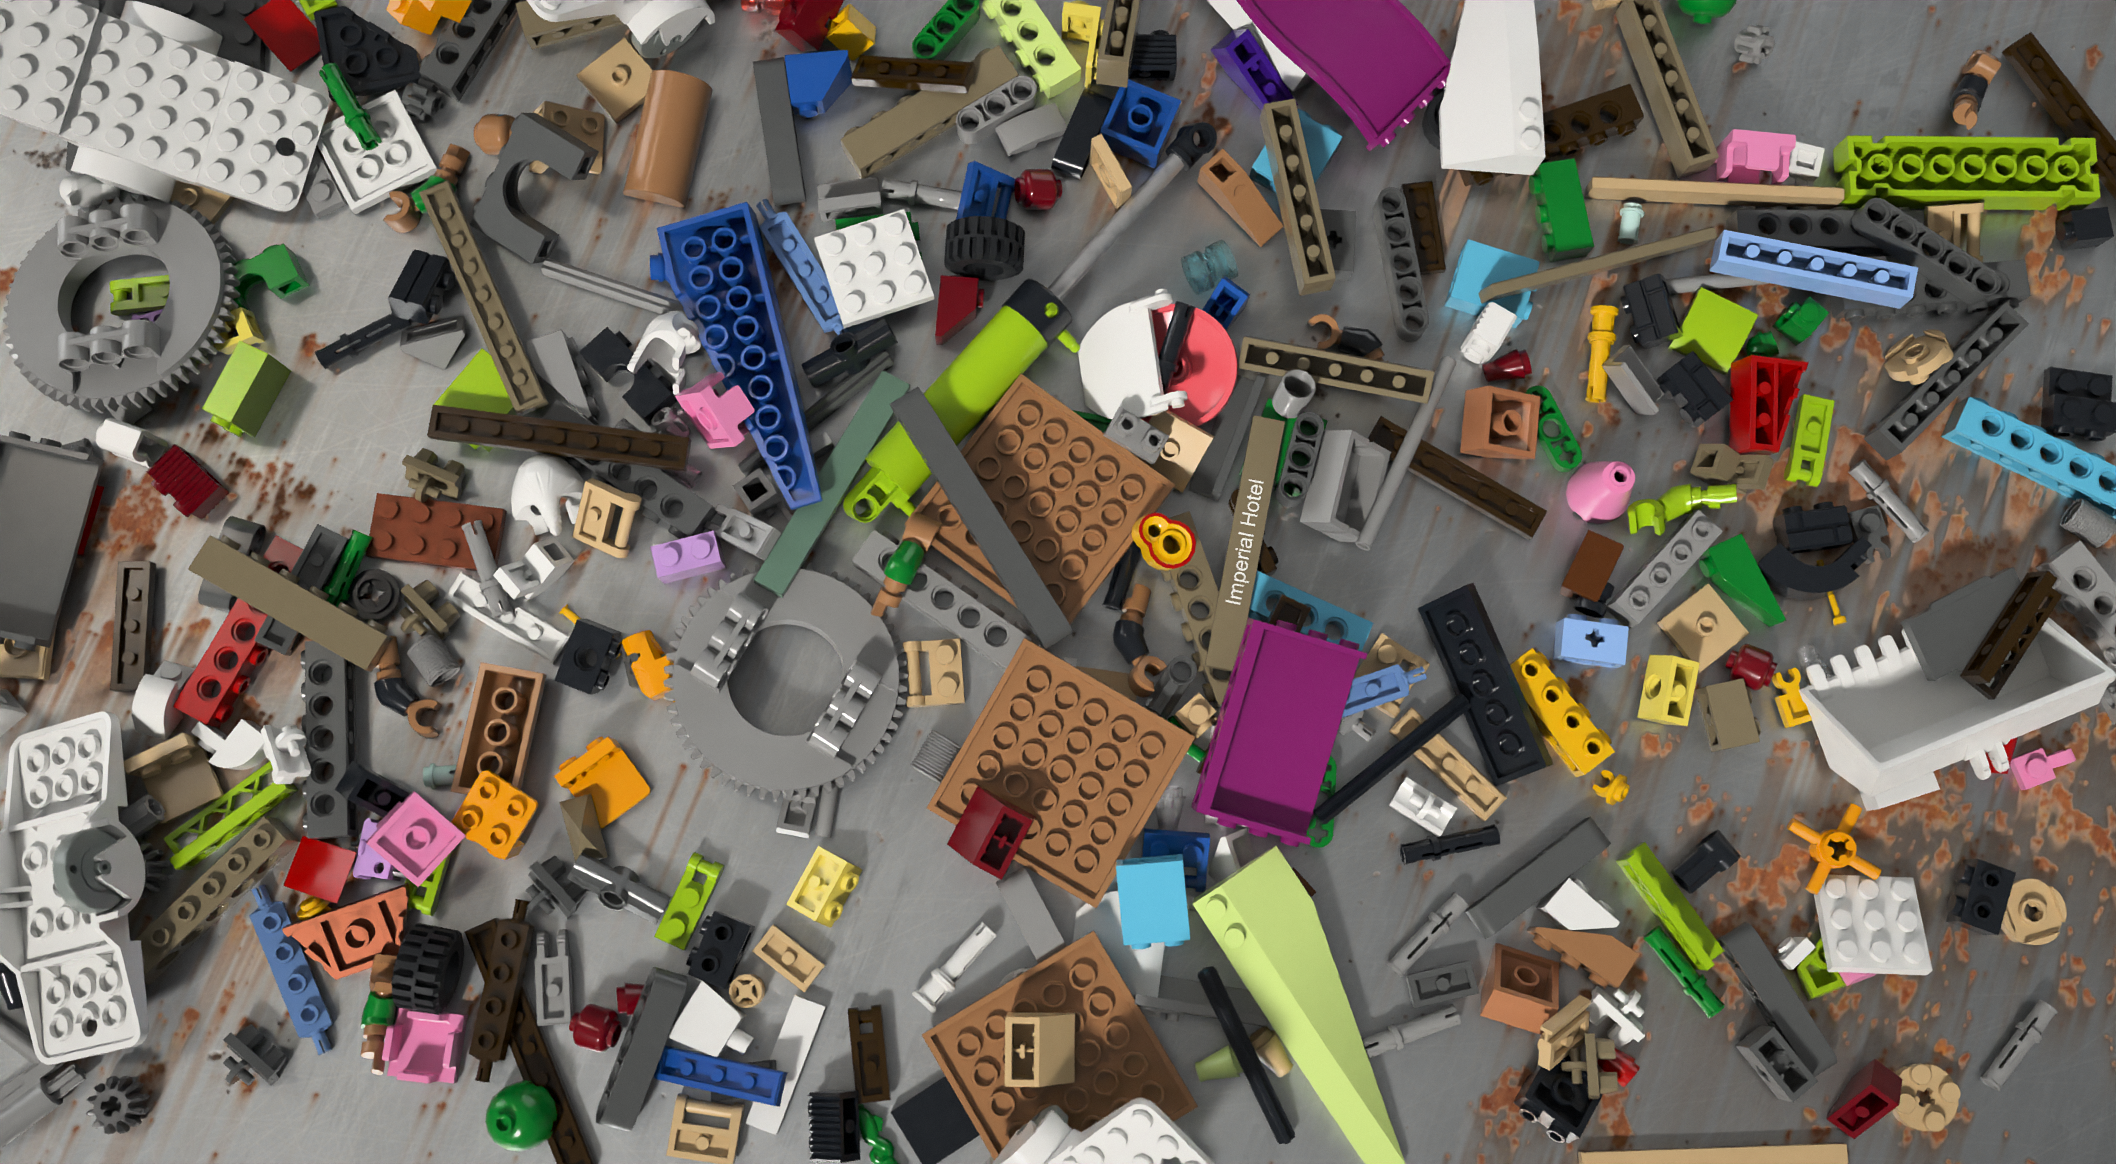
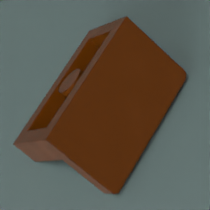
M1588 530L1561 585L1560 594L1572 599L1575 593L1593 602H1598L1624 549V545Z

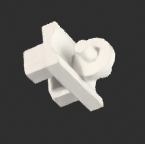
M264 725L261 730L265 743L263 750L266 758L271 761L273 767L271 775L274 783L292 784L296 777H308L311 767L304 749V745L307 742L304 731L298 729L297 725H286L283 728Z
M1408 777L1404 778L1388 804L1438 837L1442 835L1446 825L1457 810L1456 807Z
M1596 986L1591 991V1004L1586 1008V1011L1590 1012L1589 1021L1598 1026L1609 1015L1616 1023L1607 1031V1036L1614 1040L1619 1048L1629 1043L1633 1038L1639 1042L1645 1036V1033L1642 1032L1643 1025L1629 1013L1631 1011L1637 1018L1643 1015L1644 1010L1637 1004L1641 994L1636 990L1625 994L1618 988L1613 993V996L1620 1001L1618 1003L1599 986Z

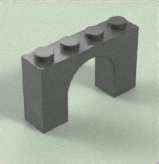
M521 113L512 123V133L507 144L499 151V162L495 171L486 180V190L482 199L473 208L472 213L474 216L470 225L534 264L542 263L546 258H549L559 234L532 218L523 209L518 197V181L522 171L530 163L537 160L570 180H586L599 151L537 113Z

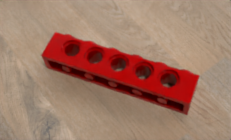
M276 535L263 557L271 561L268 568L277 573H280L282 568L285 570L289 569L291 573L303 549ZM238 598L173 707L209 726L220 728L221 724L227 722L233 713V704L236 699L249 687L251 682L250 676L256 666L261 665L267 656V647L254 641L267 614ZM254 626L255 635L247 641L246 631L249 627ZM237 654L238 663L234 668L230 669L229 660L233 655ZM219 682L221 691L218 696L213 698L212 688Z

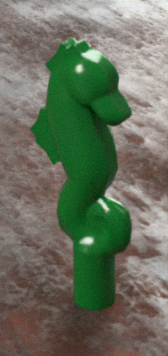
M859 1104L861 1135L865 1143L873 1147L869 1154L870 1161L873 1164H899L893 1157V1144L888 1139L879 1135L878 1131H882L883 1118L875 1114L872 1115L864 1107V1104Z

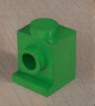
M1808 297L1801 304L1796 301L1792 302L1772 327L1797 346L1815 331L1830 312L1814 299Z

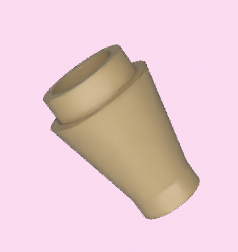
M1266 1026L1259 1028L1250 1035L1249 1038L1260 1061L1272 1070L1278 1078L1284 1076L1292 1069L1293 1064L1289 1060L1275 1030H1270Z

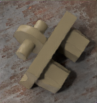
M422 448L414 457L405 456L402 461V465L406 466L405 479L409 480L408 487L416 490L415 499L424 503L430 496L439 499L441 494L458 501L462 495L461 482L465 475L462 463L449 460L443 469L436 467L438 463L437 455L425 448Z
M425 580L414 588L409 584L401 589V592L405 595L403 600L411 607L414 613L407 607L399 612L405 619L400 629L405 634L416 631L422 637L429 631L423 625L425 622L435 634H438L442 641L450 636L449 628L460 617L459 612L448 601L435 611L428 605L440 596L436 587L429 580Z
M1584 1033L1586 1062L1581 1061L1580 1049H1570L1571 1062L1561 1063V1070L1571 1071L1572 1084H1582V1071H1587L1589 1099H1599L1600 1094L1618 1092L1617 1072H1598L1597 1060L1616 1059L1614 1040L1595 1038V1033Z

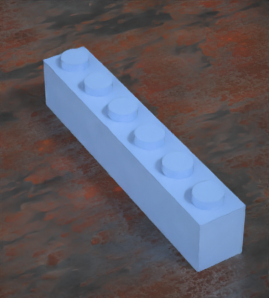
M1723 230L1715 241L1709 271L1900 309L1913 298L1918 267Z

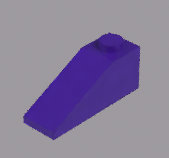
M1249 29L1232 30L1210 49L1226 74L1261 111L1264 104L1294 99Z

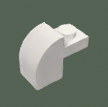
M552 537L534 543L521 560L499 567L493 576L513 599L525 596L527 600H530L555 583L575 560L559 541Z
M164 660L153 675L145 674L136 690L132 706L135 732L163 740L168 739L183 718L182 711L176 709L173 705L194 672V668Z
M241 719L229 736L217 727L206 725L200 721L191 731L200 738L197 743L208 752L214 754L208 762L217 767L245 770L260 764L266 758L263 750L265 743L261 734L262 727L253 721Z

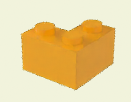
M389 0L386 10L400 24L432 35L441 16L460 23L472 0Z

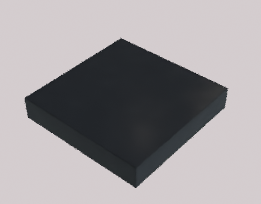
M946 1076L890 1112L922 1164H937L979 1136L978 1131Z

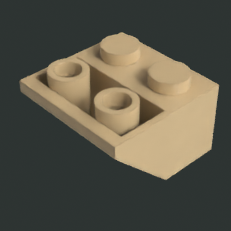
M1008 1012L1005 1016V1087H1043L1074 1083L1075 1013Z

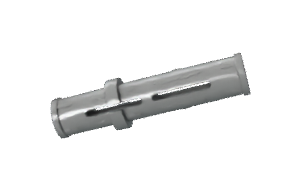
M884 177L881 198L908 201L909 205H915L916 202L958 210L962 191L918 184L917 180H912L910 183Z
M1865 459L1859 461L1848 471L1867 492L1865 495L1869 500L1873 499L1879 504L1912 543H1916L1929 533L1930 530L1889 487L1891 483L1886 478L1882 479Z
M482 520L474 521L473 528L471 522L462 525L461 528L464 531L481 580L480 590L486 594L492 618H499L502 612L505 616L512 613L513 609L502 585L493 576L498 568L482 525L483 522Z
M1453 892L1449 899L1435 913L1431 911L1427 916L1429 918L1427 922L1386 964L1402 978L1404 973L1443 933L1447 934L1451 930L1449 926L1470 906L1462 897Z
M2038 999L2037 1004L2023 1022L2019 1021L2016 1024L2014 1035L2000 1051L1985 1074L1980 1077L1986 1085L2000 1092L2001 1087L2020 1064L2033 1044H2039L2043 1038L2042 1032L2058 1012L2048 1003Z
M1450 1004L1445 1008L1398 1026L1391 1024L1383 1032L1362 1038L1365 1048L1376 1045L1366 1049L1368 1059H1372V1057L1392 1049L1396 1051L1402 1050L1405 1044L1452 1026L1460 1025L1459 1014L1447 1019L1445 1018L1457 1011L1455 1006Z

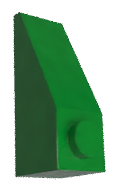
M1742 533L1708 548L1699 557V567L1702 573L1709 577L1712 584L1765 625L1771 627L1786 620Z

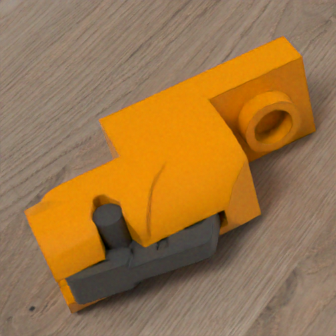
M641 631L623 639L621 651L629 685L633 688H640L641 692L653 701L665 697L664 694L673 689L665 687L664 680L673 676L664 673V667L674 664L666 660V656H662L665 653L654 638L652 631Z

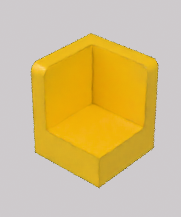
M850 3L837 13L834 20L828 21L829 31L826 38L839 50H848L849 58L852 61L856 60L875 44L876 27Z

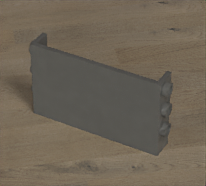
M10 431L9 436L0 434V644H4L5 638L16 640L14 647L35 651L37 645L48 648L51 646L104 460L93 456V450L86 447L72 445L71 450L61 448L62 443L41 438L40 443L30 441L31 436Z

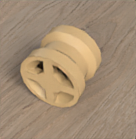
M744 974L732 981L729 995L732 1002L738 1007L749 1008L756 1006L763 1000L766 988L763 980L757 975Z

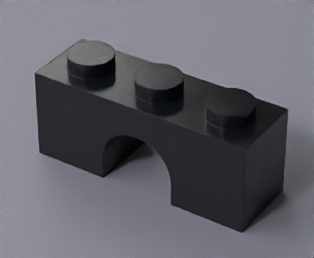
M606 327L579 351L585 361L606 382L618 373H632L627 369V365L634 354L629 349L632 343L620 331L614 334ZM647 359L635 374L632 373L634 375V383L622 398L648 426H651L653 416L662 408H670L677 400L671 393L673 385L663 375L657 378L650 371L654 366Z

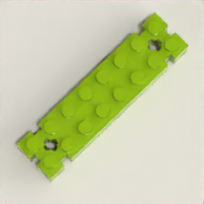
M1847 135L1833 149L1834 173H1842V179L1835 184V187L1844 189V200L1837 207L1861 208L1870 199L1881 198L1895 207H1910L1911 209H1924V206L1984 202V210H2045L2054 203L2057 205V210H2083L2100 198L2099 174H2091L2090 167L2097 162L2096 138H2070L2062 145H2059L2058 138L1884 136L1877 143H1873L1872 136Z

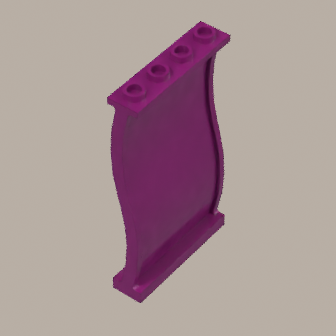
M1236 0L1260 31L1340 105L1367 140L1368 145L1366 148L1368 151H1371L1379 144L1383 148L1397 136L1394 130L1398 126L1404 128L1416 116L1413 110L1417 106L1420 109L1425 107L1435 97L1432 91L1436 87L1441 90L1445 86L1451 66L1450 60L1421 22L1399 0Z

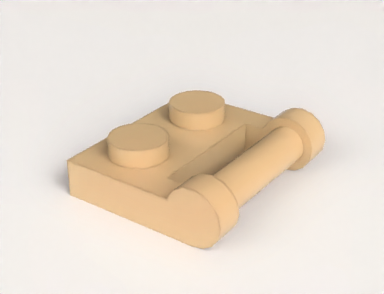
M1984 202L1924 206V225L1959 248L1961 214H1967L1966 253L1983 263V256L1980 255L1981 212H1984ZM1924 248V253L1929 256L1928 251Z
M594 478L586 480L572 537L614 557L626 558L630 550L628 540L635 512L640 509L642 498L634 493H625ZM618 505L623 510L616 538L612 540L608 537L615 508Z
M1381 633L1369 650L1366 660L1363 659L1357 668L1353 679L1397 664L1400 665L1402 661L1410 666L1407 671L1422 666L1425 670L1422 673L1427 671L1430 664L1422 657L1413 654ZM1414 683L1409 685V691L1411 690ZM1405 697L1376 706V708L1396 719L1401 711L1399 706Z
M960 638L907 641L902 643L903 653H906L909 687V696L906 697L907 707L965 704ZM929 652L932 695L926 696L922 695L919 653Z
M678 1093L666 1156L716 1164H735L745 1103L723 1104L690 1099L689 1095ZM686 1112L730 1118L729 1128L684 1122Z

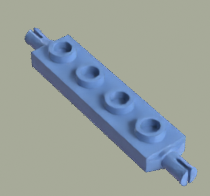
M768 199L762 200L764 206L759 202L756 207L765 219L759 227L760 231L823 332L835 331L837 335L850 332L848 328L843 327L826 274L787 212L775 213Z
M1397 664L1353 679L1342 718L1408 696L1410 684L1427 679L1426 673L1413 677V675L1424 672V668L1421 666L1404 672Z
M266 885L258 886L259 889L254 888L251 891L259 908L249 915L298 1037H312L318 1055H322L325 1051L329 1052L332 1050L325 1031L334 1024L302 945L292 936L288 938L283 933L282 928L292 923L285 903L283 901L272 902Z

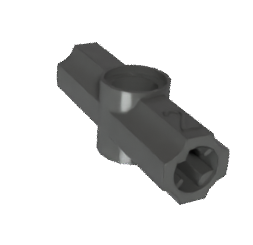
M583 852L579 855L567 877L568 880L597 894L600 902L607 908L616 911L626 909L655 925L670 900V897L641 883L639 876L630 868L624 866L612 868Z

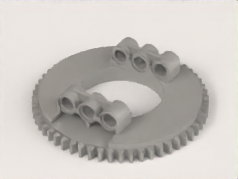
M128 194L125 201H123L119 196H115L112 204L103 199L99 208L95 205L90 206L89 211L86 213L80 208L78 209V216L68 215L61 217L55 224V227L50 231H46L45 235L36 241L33 249L27 252L28 255L24 261H21L18 272L14 273V282L9 285L11 288L10 294L6 295L8 306L4 307L7 317L3 319L8 328L3 330V332L10 338L5 343L12 349L9 355L15 359L14 365L21 369L20 373L27 378V381L44 395L50 397L55 402L59 401L66 407L70 405L76 410L82 407L87 412H91L94 408L99 413H103L108 408L114 413L119 406L128 411L131 403L140 408L143 405L144 398L150 403H154L156 393H159L164 398L167 397V388L169 386L177 391L179 390L178 381L180 379L189 383V372L200 373L198 363L206 365L210 363L206 354L218 353L213 346L214 343L225 342L220 333L230 332L231 329L225 322L235 320V316L230 310L238 308V304L233 299L240 296V293L234 288L240 285V281L234 276L238 272L234 266L237 261L231 255L233 251L227 245L228 241L207 217L203 216L198 210H193L188 204L183 206L176 199L173 202L166 203L153 197L148 199L145 195L140 194L136 200L131 194ZM126 255H147L163 261L168 271L170 289L166 305L154 323L152 321L134 319L125 321L118 328L112 326L94 327L87 335L73 332L70 314L74 296L82 282L95 269L112 259Z
M809 563L806 569L799 570L784 597L781 598L754 583L753 579L761 568L759 564H756L754 573H750L746 568L742 569L743 576L740 578L731 573V582L728 584L720 579L718 581L719 591L709 587L707 589L709 599L702 596L697 598L701 608L689 607V612L693 618H681V623L686 629H675V635L681 640L670 641V647L677 652L666 654V660L674 665L664 667V673L673 676L664 680V686L673 689L664 694L665 700L675 701L667 706L668 713L678 714L670 720L672 726L682 725L676 732L677 738L688 737L682 744L683 748L695 747L691 754L692 760L703 757L700 764L702 770L712 765L713 768L710 776L713 779L721 773L724 774L722 785H727L733 779L735 780L734 791L738 792L743 785H746L747 796H751L755 789H759L760 799L764 800L768 791L772 792L774 801H778L781 792L785 793L788 802L792 800L794 792L798 793L801 800H805L807 790H810L814 798H817L819 796V787L822 786L827 794L832 791V782L839 788L844 787L843 776L854 781L856 779L854 769L865 773L867 769L863 761L874 764L876 758L872 752L883 754L885 750L880 740L886 743L891 742L892 737L886 731L896 732L898 725L891 719H901L903 715L895 707H903L906 703V700L898 696L907 692V687L899 684L908 678V674L899 672L900 669L906 667L907 663L904 660L897 659V657L903 654L904 649L894 647L899 642L900 637L899 635H890L895 626L894 624L885 625L884 621L887 619L888 614L885 612V615L882 617L871 615L874 603L871 605L868 603L871 594L868 592L861 596L859 594L861 587L859 584L850 588L848 586L850 578L846 577L844 580L839 581L837 580L838 572L834 571L830 576L825 575V567L822 566L818 572L813 571V565ZM782 624L803 626L823 636L837 652L845 673L844 679L839 684L814 729L810 732L794 736L769 734L747 722L735 708L727 685L729 676L755 634L764 628Z

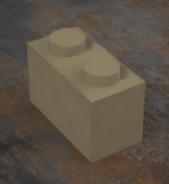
M1743 678L1696 689L1711 752L1760 742V724L1758 719L1753 717L1750 705L1752 703V693L1750 688L1745 686Z

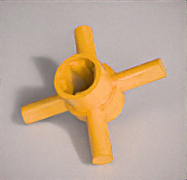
M1849 804L1837 829L1825 830L1819 833L1795 818H1792L1788 823V830L1810 842V855L1818 864L1805 888L1807 891L1818 895L1831 869L1843 868L1847 865L1874 880L1881 874L1882 870L1879 867L1856 855V843L1849 835L1863 810L1858 805ZM1829 841L1838 847L1834 857H1831L1834 854V849L1831 846H1827Z

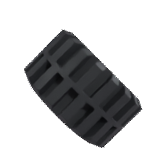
M970 216L954 220L946 228L944 265L948 270L957 275L978 278L979 280H1002L1019 275L1023 271L1025 230L1016 223L990 216Z
M417 923L410 929L401 944L393 970L392 997L395 1006L437 1015L444 1011L455 993L462 971L464 942L460 931Z

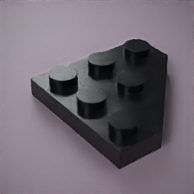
M346 6L314 12L323 66L329 63H336L356 98L405 88L410 82L418 85L419 79H423L419 73L421 69L420 54L413 47L400 42L382 28L359 17ZM328 88L329 98L336 102Z

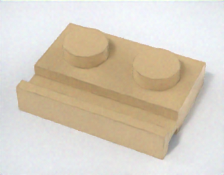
M1578 995L1541 1025V1031L1544 1033L1540 1036L1537 1043V1048L1539 1049L1538 1065L1550 1071L1570 1054V1049H1576L1584 1042V1033H1588L1590 1012L1586 1011V1008L1591 1004V1000Z

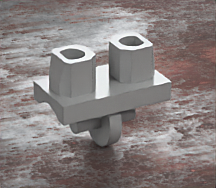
M1122 407L1117 409L1111 423L1103 434L1106 438L1152 465L1157 460L1169 438V435Z

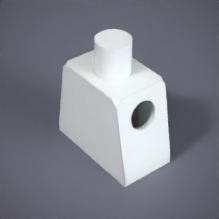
M701 981L668 1036L672 1040L714 1057H720L727 1046L744 1056L754 1041L752 1036L739 1029L746 1014L715 985L705 981Z

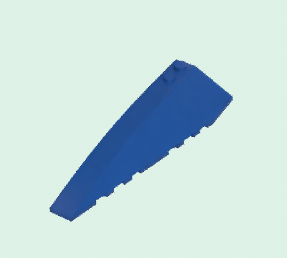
M743 202L657 228L670 286L679 299L687 318L696 324L699 331L698 338L707 351L717 373L722 372L725 376L722 382L726 390L736 385L740 386L753 406L754 413L743 421L754 438L762 457L768 464L790 509L794 510L822 502L823 498L799 386L756 213L748 202Z

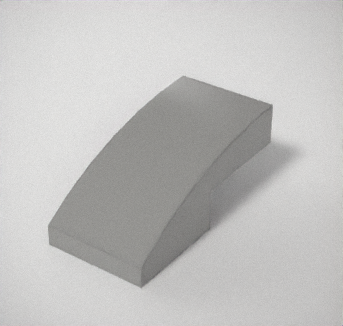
M1051 103L1016 116L998 125L995 130L1008 156L1034 149L1038 142L1063 136L1067 125L1056 103Z
M807 790L805 800H801L798 793L794 792L792 800L788 802L783 792L784 799L776 826L777 833L809 838L818 797L814 798L811 791Z

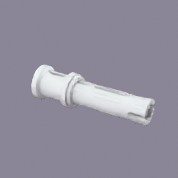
M981 922L974 932L953 953L950 959L940 969L938 967L933 969L929 980L919 991L914 990L912 995L931 1013H934L936 1011L935 1006L948 992L955 990V982L997 935Z

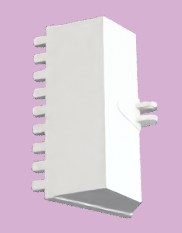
M2048 617L1995 700H1988L1960 677L1962 671L1955 670L1935 681H1927L1904 628L1902 629V635L1906 647L1898 650L1893 637L1885 635L1878 639L1883 656L1874 659L1867 645H1860L1854 649L1859 666L1850 669L1844 655L1838 654L1831 657L1830 663L1835 673L1832 677L1826 678L1824 671L1818 664L1808 666L1806 672L1811 685L1799 689L1802 701L1806 704L1829 768L1867 796L1873 797L1960 760H1970L1977 777L1985 780L1992 776L1986 752L1995 770L2000 773L2007 771L2010 767L2003 745L2008 744L2011 739L2099 704L2108 684L2114 682L2116 674ZM2011 651L2009 652L2005 660L2009 658V656L2011 655ZM1994 677L1992 678L1990 683H1985L1988 687H1990V685L1994 681Z

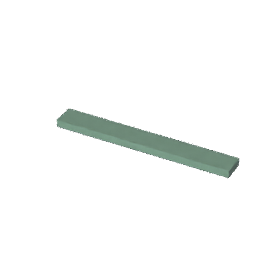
M885 371L881 372L818 474L823 501L797 508L753 579L755 584L781 598L784 597L865 464L866 455L876 446L893 418L894 412L890 407V403L908 393L910 384Z

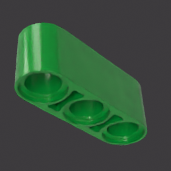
M948 0L913 40V58L945 60L980 18L979 0ZM963 5H970L973 7L971 10L962 11L959 9ZM943 27L953 29L950 33H942L939 30ZM924 49H931L932 51H934L931 55L923 56L920 54V52Z

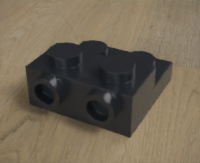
M2055 367L2045 369L2041 427L2046 431L2053 432V435L2057 437L2079 435L2084 436V439L2094 442L2104 441L2106 437L2116 433V402H2111L2113 375Z
M1570 1055L1566 1056L1550 1071L1537 1065L1534 1073L1527 1076L1513 1101L1514 1104L1520 1107L1519 1114L1524 1119L1534 1123L1538 1121L1547 1128L1546 1134L1549 1138L1558 1143L1566 1142L1567 1144L1581 1137L1603 1095L1600 1094L1599 1099H1589L1587 1071H1582V1084H1572L1571 1071L1561 1070V1063L1571 1062Z

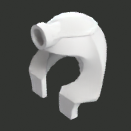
M669 311L655 317L642 336L636 351L627 365V369L635 374L642 367V364L650 358L665 378L673 385V394L677 395L686 386V373L684 368L680 367L686 355L696 352L701 346L698 338L699 331L694 321L689 320L686 314L681 311Z
M551 454L534 455L523 462L518 468L511 495L512 515L515 520H527L533 526L536 536L551 532L554 536H559L562 532L561 511L559 509L560 499L563 496H569L565 504L571 524L574 525L585 481L561 457Z

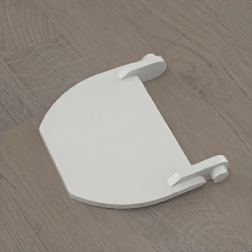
M1167 289L1156 290L1153 297L1152 295L1145 296L1112 309L1103 315L1083 338L1078 356L1085 405L1095 413L1113 419L1117 409L1122 407L1142 419L1167 411L1169 409L1168 406L1171 405L1172 408L1185 406L1184 401L1188 399L1186 391H1174L1168 394L1163 392L1151 311L1173 303V297L1171 294H1168Z
M1118 891L1106 893L1097 908L1086 903L1076 911L1072 943L1094 930L1133 997L1135 994L1158 998L1165 950L1164 942L1151 943V947L1146 949H1132L1131 945L1124 946ZM1187 896L1188 910L1197 911L1192 904L1195 897ZM1139 1005L1145 1016L1160 1018L1162 1012L1166 1013V1020L1179 1022V1015L1184 1016L1183 1012Z

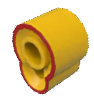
M1151 513L1140 517L1132 527L1133 541L1141 549L1144 560L1156 570L1167 571L1183 567L1192 559L1195 553L1196 540L1191 529L1181 521L1170 520L1162 513Z

